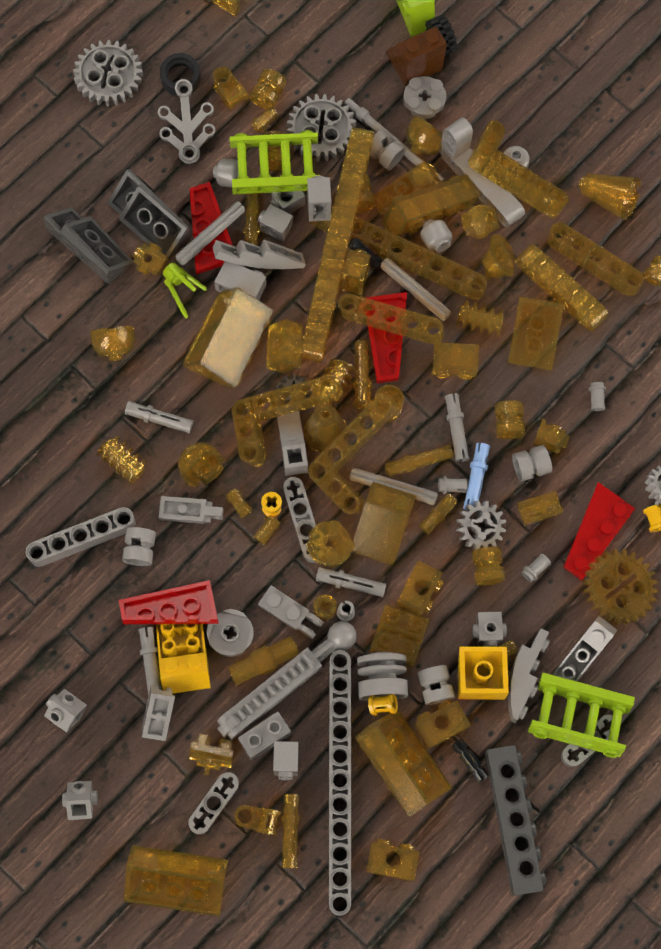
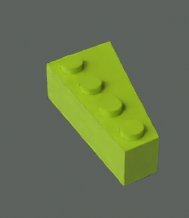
M396 0L411 38L425 32L426 21L435 18V0Z

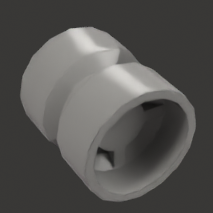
M379 130L369 140L365 152L373 159H379L378 163L389 171L400 162L406 149L397 141L392 142V137L385 131Z
M544 445L531 448L529 453L523 450L512 454L514 470L520 482L533 479L534 474L542 476L552 473L551 459Z
M139 527L127 528L125 543L128 546L123 549L122 562L135 566H151L154 553L151 547L155 545L156 532Z
M447 665L430 667L418 672L420 685L425 687V690L422 692L425 705L439 704L455 698L453 687L447 682L450 679ZM432 686H441L440 689L433 690Z

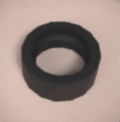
M175 53L168 56L160 67V78L164 89L171 95L178 96L175 91L176 83L169 80L168 72L174 67L185 66L189 67L193 72V77L189 80L192 84L193 93L201 82L200 66L196 59L185 53ZM182 87L180 89L181 93H186L188 91L187 87Z

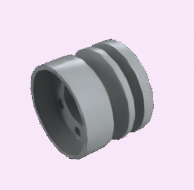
M375 652L357 657V665L363 667L358 669V675L368 677L367 680L358 682L359 699L368 701L370 695L383 696L388 694H395L397 700L407 698V680L397 678V675L407 672V667L400 666L406 663V655L392 652Z

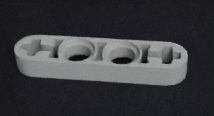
M290 477L284 482L283 491L302 554L307 562L317 563L322 559L324 551L302 481L299 478ZM291 483H294L295 486H299V488H297L298 498L295 500H293L294 495L292 490H287L290 488ZM295 505H305L307 508L306 512L303 515H297L293 511ZM304 525H310L313 528V533L310 536H303L300 533V528ZM316 538L317 541H313L312 544L314 549H319L317 556L313 557L312 554H307L310 551L308 542Z

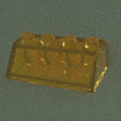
M398 709L395 714L390 713L375 721L355 737L361 749L366 753L374 768L379 772L408 817L416 814L452 789V786Z
M132 845L126 864L124 902L220 916L228 860Z

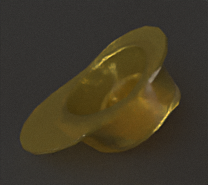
M498 234L491 237L490 248L482 257V264L487 279H500L506 275L509 277L514 275L513 250L507 240Z

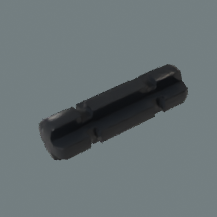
M358 238L350 239L348 247L373 268L381 265L382 258L379 255L375 254L373 250Z
M459 739L452 745L453 750L456 754H460L459 758L468 770L474 773L473 776L477 782H482L489 776L488 772L484 767L481 768V763L473 752L466 748L467 744L464 740Z

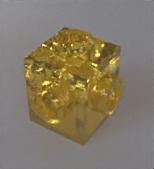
M480 204L479 206L471 207L468 212L461 215L463 229L467 236L483 239L489 233L499 228L495 208Z
M152 242L149 245L145 243L142 246L138 245L132 255L135 258L133 263L137 264V270L145 275L151 272L156 276L160 274L169 257L162 254V248ZM148 255L152 256V260L150 262L146 261V257Z

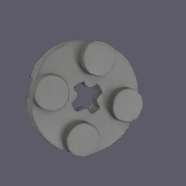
M426 76L412 78L404 90V106L417 118L429 119L434 117L445 106L446 91L443 83L438 79ZM427 94L430 98H427V101H422V97L419 96Z
M224 610L217 614L219 624H208L207 638L210 646L216 653L225 657L243 655L251 646L254 638L251 621L244 613L238 610ZM230 627H233L237 635L227 639L224 631H228Z

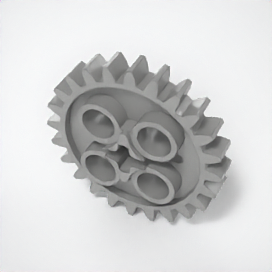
M100 40L98 47L91 44L92 50L90 51L84 48L85 56L78 55L79 61L74 62L76 69H73L75 84H77L78 91H82L83 97L89 96L91 103L97 99L99 106L105 101L107 107H109L110 101H113L116 106L119 99L125 103L126 95L133 98L132 91H139L138 85L142 84L141 77H143L142 63L139 62V56L134 55L133 48L128 50L127 44L120 47L119 41L111 45L110 40H107L106 45H103ZM119 65H125V67L118 68ZM115 83H118V84H119L118 86H111L112 84H115Z
M315 94V100H311L307 96V103L300 100L299 107L293 106V113H289V121H287V134L310 130L313 133L318 132L319 139L321 112H325L322 143L311 144L312 156L315 155L317 161L320 160L321 156H324V159L328 161V155H332L336 159L337 152L343 155L344 148L350 149V142H354V135L356 134V120L353 119L354 113L349 112V105L342 107L343 100H339L336 103L335 96L327 100L326 94L323 95L322 99H319V96ZM314 115L316 118L311 119L308 116ZM335 117L338 120L332 121L329 118ZM332 136V137H335L336 139H334V140H328L327 137ZM294 145V150L301 148L300 155L302 156L303 145Z

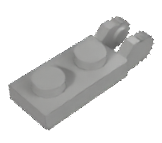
M272 585L258 603L259 607L295 631L299 630L312 639L316 634L310 628L302 625V622L306 618L316 626L321 627L324 623L320 618L310 613L307 608Z

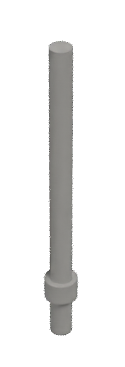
M350 98L344 102L345 106L349 105V109L356 114L355 117L360 122H365L376 132L379 130L385 131L392 137V142L397 141L406 149L404 156L439 186L444 182L445 179L372 118L368 110L364 107H359Z

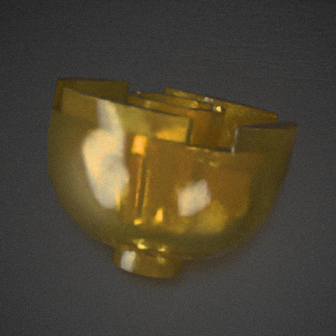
M414 116L406 132L407 141L412 145L410 150L418 156H421L422 153L428 156L436 155L442 150L443 133L440 130H436L433 125L419 116Z
M117 326L111 329L101 328L90 331L92 348L98 355L109 357V361L123 360L122 355L128 354L135 344L133 326Z
M198 442L188 445L180 454L178 471L184 482L188 486L195 488L199 487L197 484L203 481L206 485L216 479L224 468L222 462L225 461L213 445Z

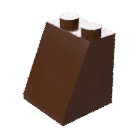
M436 26L398 43L386 50V54L406 87L414 77H428L443 70L447 43Z

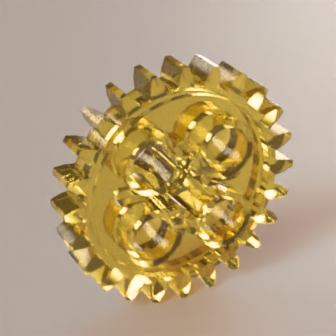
M617 549L611 551V554L606 551L603 553V557L599 555L595 558L596 563L592 562L589 564L592 570L585 572L589 579L583 581L589 588L585 589L583 593L590 594L591 597L586 602L593 601L594 605L591 607V610L598 608L600 610L598 616L606 614L607 622L614 618L615 624H619L621 620H623L624 624H628L630 619L636 622L639 620V617L643 618L646 616L645 611L652 610V606L649 603L657 601L652 595L658 593V590L652 588V586L658 583V581L651 580V576L655 574V571H647L650 564L643 565V557L636 560L635 552L627 556L626 549L622 550L620 554ZM618 566L625 569V576L619 573ZM632 574H635L636 577L622 587L620 591L616 592L609 599L605 598L620 583L627 580ZM601 579L608 582V589L602 587ZM633 584L639 587L640 594L634 592ZM616 598L622 600L623 608L617 606Z

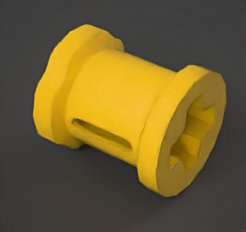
M268 492L262 497L263 513L267 517L278 516L282 511L280 495L275 492ZM268 502L272 504L276 502V507L270 506L268 508Z
M661 504L644 509L643 513L647 515L650 523V533L661 531Z
M370 695L368 698L370 714L372 716L381 712L395 714L398 707L396 695Z

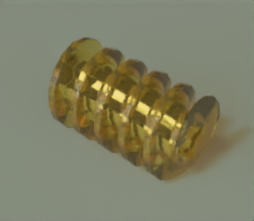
M465 300L460 307L455 326L462 321V328L465 329L470 323L471 331H474L479 326V332L483 333L487 328L489 336L496 331L498 338L504 319L503 310L500 309L495 315L494 307H491L486 312V305H482L478 310L476 302L469 307V301Z
M331 359L329 361V367L325 368L324 374L320 377L321 382L317 383L316 389L312 392L313 398L320 405L331 410L336 409L332 402L339 403L340 401L336 394H344L340 387H348L344 379H352L348 372H356L355 367L339 359Z
M118 435L113 439L110 438L102 444L96 455H102L103 461H109L108 465L111 468L115 467V471L118 474L122 473L124 479H129V484H134L144 473V466L147 460L143 459L138 462L139 453L131 456L132 447L124 450L127 443L124 441L118 444L120 439Z

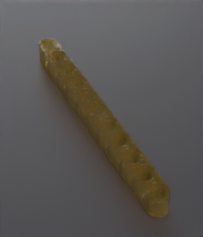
M354 127L351 129L301 345L300 359L319 363L323 362L348 254V244L352 236L372 149L374 131Z

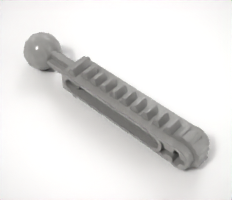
M344 621L334 623L328 630V639L312 652L307 647L217 720L220 725L217 729L224 738L229 736L231 740L235 739L321 670L322 665L320 662L336 649L348 650L352 648L357 639V632L354 626Z

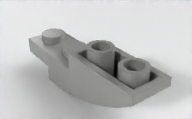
M542 628L538 631L530 648L521 645L513 663L508 687V710L510 721L516 723L518 718L523 720L529 708L525 706L528 697L533 699L539 687L535 685L538 678L529 673H535L540 663L537 660L539 652L544 653L550 640L546 639L549 632Z

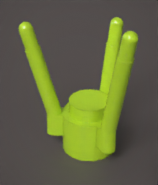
M174 262L163 270L162 274L166 278L164 283L169 288L184 318L187 319L189 316L173 284L178 286L183 282L194 292L196 288L189 281L204 291H207V287Z

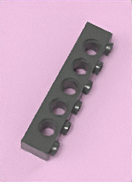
M515 745L488 749L485 751V757L512 896L544 891L543 886L546 885L544 871H540L538 861H541L539 846L535 847L533 837L537 836L534 822H530L529 813L532 812L531 802L529 798H525L524 789L527 788L525 774H521L519 765H522L520 750L516 751ZM501 767H510L513 771L512 777H503ZM507 790H514L516 792V802H509L506 799L505 793ZM516 813L521 816L522 824L519 827L511 824V814ZM520 837L526 841L527 847L524 851H519L515 847L516 838ZM522 862H527L531 866V873L528 876L523 875L519 870Z

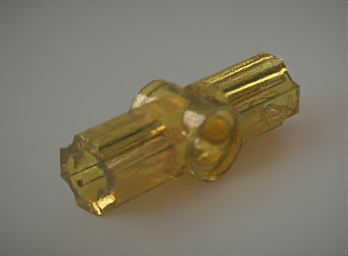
M289 636L269 647L264 646L249 654V657L229 666L228 670L234 683L238 686L258 675L264 676L278 668V665L295 658L300 653L294 640Z

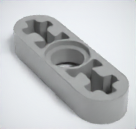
M605 715L597 721V731L605 726L604 720L607 723L612 721V715ZM610 730L605 731L601 736L595 731V737L601 738L603 736L608 740ZM569 744L562 750L561 760L568 767H576L595 751L581 747L587 754L584 755V752L581 751L576 756L577 762L575 760L569 761L567 759L569 756L567 751L574 752L579 748V746Z
M230 772L221 774L193 812L188 822L189 828L193 833L202 835L208 832L239 788V781L235 774ZM231 777L233 778L232 784L234 787L232 789L228 787L225 790L224 794L228 795V797L224 799L221 794L214 791L216 788L221 791L224 787L222 780H229ZM218 797L221 801L219 809L210 810L207 807L208 799ZM202 808L207 813L214 815L212 819L208 816L205 818L204 824L206 826L204 829L199 827L196 830L194 828L196 825L193 822L194 819H201L204 815L203 812H200Z

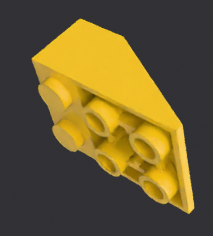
M156 624L160 679L163 691H166L167 687L172 689V694L211 688L203 624Z

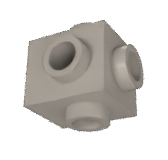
M502 612L477 613L476 624L472 626L473 638H477V644H483V647H497V644H501L503 637L507 636L506 623H502Z
M64 689L58 695L53 694L46 703L48 709L44 717L67 733L79 722L87 705Z
M92 781L67 783V792L62 793V804L67 809L68 820L92 819L93 807L98 805L97 790L93 791Z

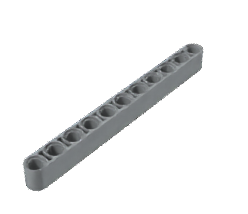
M336 650L330 656L329 909L334 915L342 916L348 913L351 907V658L346 651ZM337 657H343L347 664L339 668L334 665L333 661ZM338 680H342L346 683L347 687L343 691H337L333 684ZM336 704H343L347 711L343 715H338L334 712L333 708ZM336 728H344L347 735L343 739L336 738L333 734ZM343 751L347 756L346 761L337 763L333 759L334 753ZM343 775L347 780L346 785L343 787L335 786L333 783L334 777ZM337 799H343L347 804V808L342 812L336 811L333 807V803ZM338 823L344 824L347 829L344 836L335 835L333 832L334 825ZM336 848H343L347 853L346 859L343 861L335 860L333 851ZM336 873L345 874L347 878L345 885L337 886L334 884L333 876ZM338 897L345 899L347 903L346 909L341 912L336 911L333 907V901Z

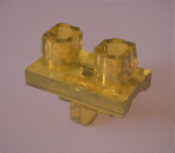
M556 491L516 504L524 525L564 512Z
M198 734L195 743L191 742L189 759L196 760V766L205 767L204 775H209L211 769L220 771L221 766L231 768L233 762L231 740L220 739L217 748L209 746L211 737Z

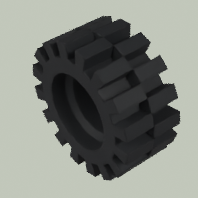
M442 14L426 21V31L437 26L447 43L445 55L457 50L458 45L456 36H454L455 32L452 30V25L445 15Z

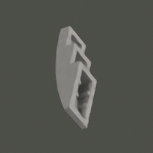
M216 240L213 246L215 259L237 265L264 269H297L306 266L303 253L266 240L262 241L260 247L242 240L239 241L236 247Z

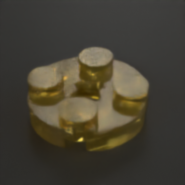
M336 520L321 522L312 528L308 534V552L312 559L320 565L325 564L332 568L337 567L350 557L354 549L349 533ZM327 539L332 541L334 549L326 546Z

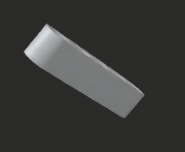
M125 507L113 510L30 543L26 547V556L34 566H45L126 534L127 528L135 527V517L132 511ZM123 516L130 517L129 523L124 525L120 524L119 520ZM105 524L109 526L105 533L97 532L100 525ZM79 533L87 534L86 539L81 542L75 540L76 536ZM57 542H65L63 549H54V545ZM43 550V555L40 558H32L34 551Z

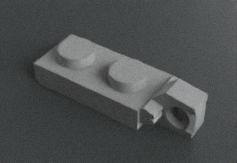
M161 496L158 519L162 521L205 524L210 523L211 519L223 520L224 510L223 507H212V502H208L206 499Z

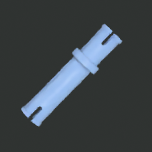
M476 443L473 462L470 463L471 474L463 506L464 510H467V504H471L474 507V501H479L484 474L488 469V465H486L490 449L488 444L481 443L480 445V443Z

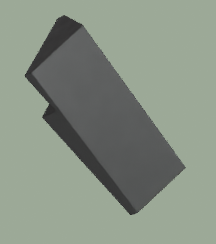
M127 169L107 203L120 214L118 219L167 261L190 239L189 227L130 169Z
M72 207L45 215L46 229L108 285L134 264V261L91 216L82 218Z

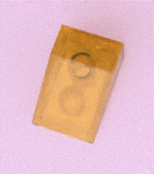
M520 295L508 363L552 370L564 302Z
M373 481L350 551L394 566L416 495Z

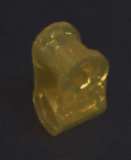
M218 67L214 70L213 87L229 110L234 109V106L239 102L249 99L245 88L228 68ZM221 78H224V79H226L227 81H225V82H220V81H218V80L221 79Z
M242 805L236 809L234 821L240 828L276 836L275 828L281 812L268 808ZM240 811H249L252 816L251 821L248 823L240 822L238 819ZM268 817H270L269 826L266 827Z

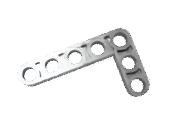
M461 117L444 129L440 154L449 167L498 221L508 228L525 215V210L511 192L470 149L473 129L470 123L464 117Z

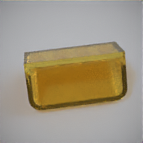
M239 287L221 291L207 313L184 359L183 366L226 387H236L243 378L242 373L245 367L252 360L251 354L254 348L261 342L263 330L271 322L270 316L273 310Z

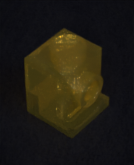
M542 419L533 446L544 445L547 451L559 454L561 448L566 449L570 436L566 435L567 431L562 430V427L555 424L547 425V420Z

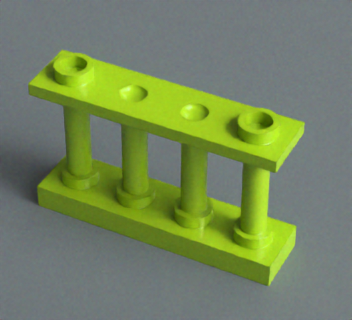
M304 130L295 134L247 136V134L239 133L231 136L230 148H237L238 177L232 179L233 194L307 191V178L320 176L313 173L311 144H318V132L313 133V131ZM290 145H303L304 174L302 176H293L291 174ZM268 146H281L282 175L280 177H271L269 175ZM247 147H259L260 176L258 178L247 176Z
M542 673L537 685L539 686L537 690L544 693L539 721L532 720L528 733H532L540 739L550 738L602 752L603 755L610 758L621 757L626 749V745L617 743L622 715L630 712L634 705L635 697ZM555 695L567 699L562 728L548 724L553 696ZM578 701L588 703L590 706L585 734L571 730L576 702ZM602 707L613 712L608 740L594 736L599 708Z

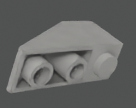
M299 408L276 411L285 476L308 473V462Z
M598 616L554 671L553 675L578 681L612 639L617 629Z

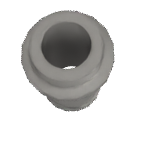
M593 382L590 384L591 387L588 388V391L591 392V411H604V391H606V387L603 382Z
M443 476V478L438 479V492L446 494V492H467L466 478L450 479Z
M540 554L529 566L523 567L522 575L529 582L538 580L537 576L551 565V561L544 554Z
M344 601L345 603L341 602L337 609V616L340 620L348 622L354 618L355 609L352 602ZM348 609L350 612L348 614L346 612H343V610Z

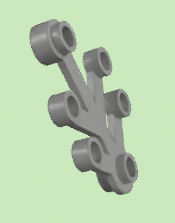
M181 79L175 84V91L181 101L182 121L171 113L170 108L167 106L159 107L158 116L162 120H167L183 134L184 143L173 135L169 127H163L159 134L163 141L170 142L179 150V158L182 162L194 164L200 158L199 148L208 138H212L215 135L216 130L214 125L210 123L205 124L203 132L194 141L192 133L206 117L214 113V108L209 102L203 103L201 110L191 120L189 96L193 91L192 84L186 79ZM182 87H187L188 91L186 93H181L180 89ZM204 107H211V111L205 113L203 111ZM162 110L168 111L167 116H162L160 113ZM206 128H212L213 132L211 134H207L205 132ZM169 131L170 136L167 138L163 137L162 133ZM188 150L193 151L192 157L185 155Z

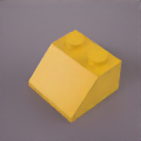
M459 647L458 699H506L509 694L507 647Z

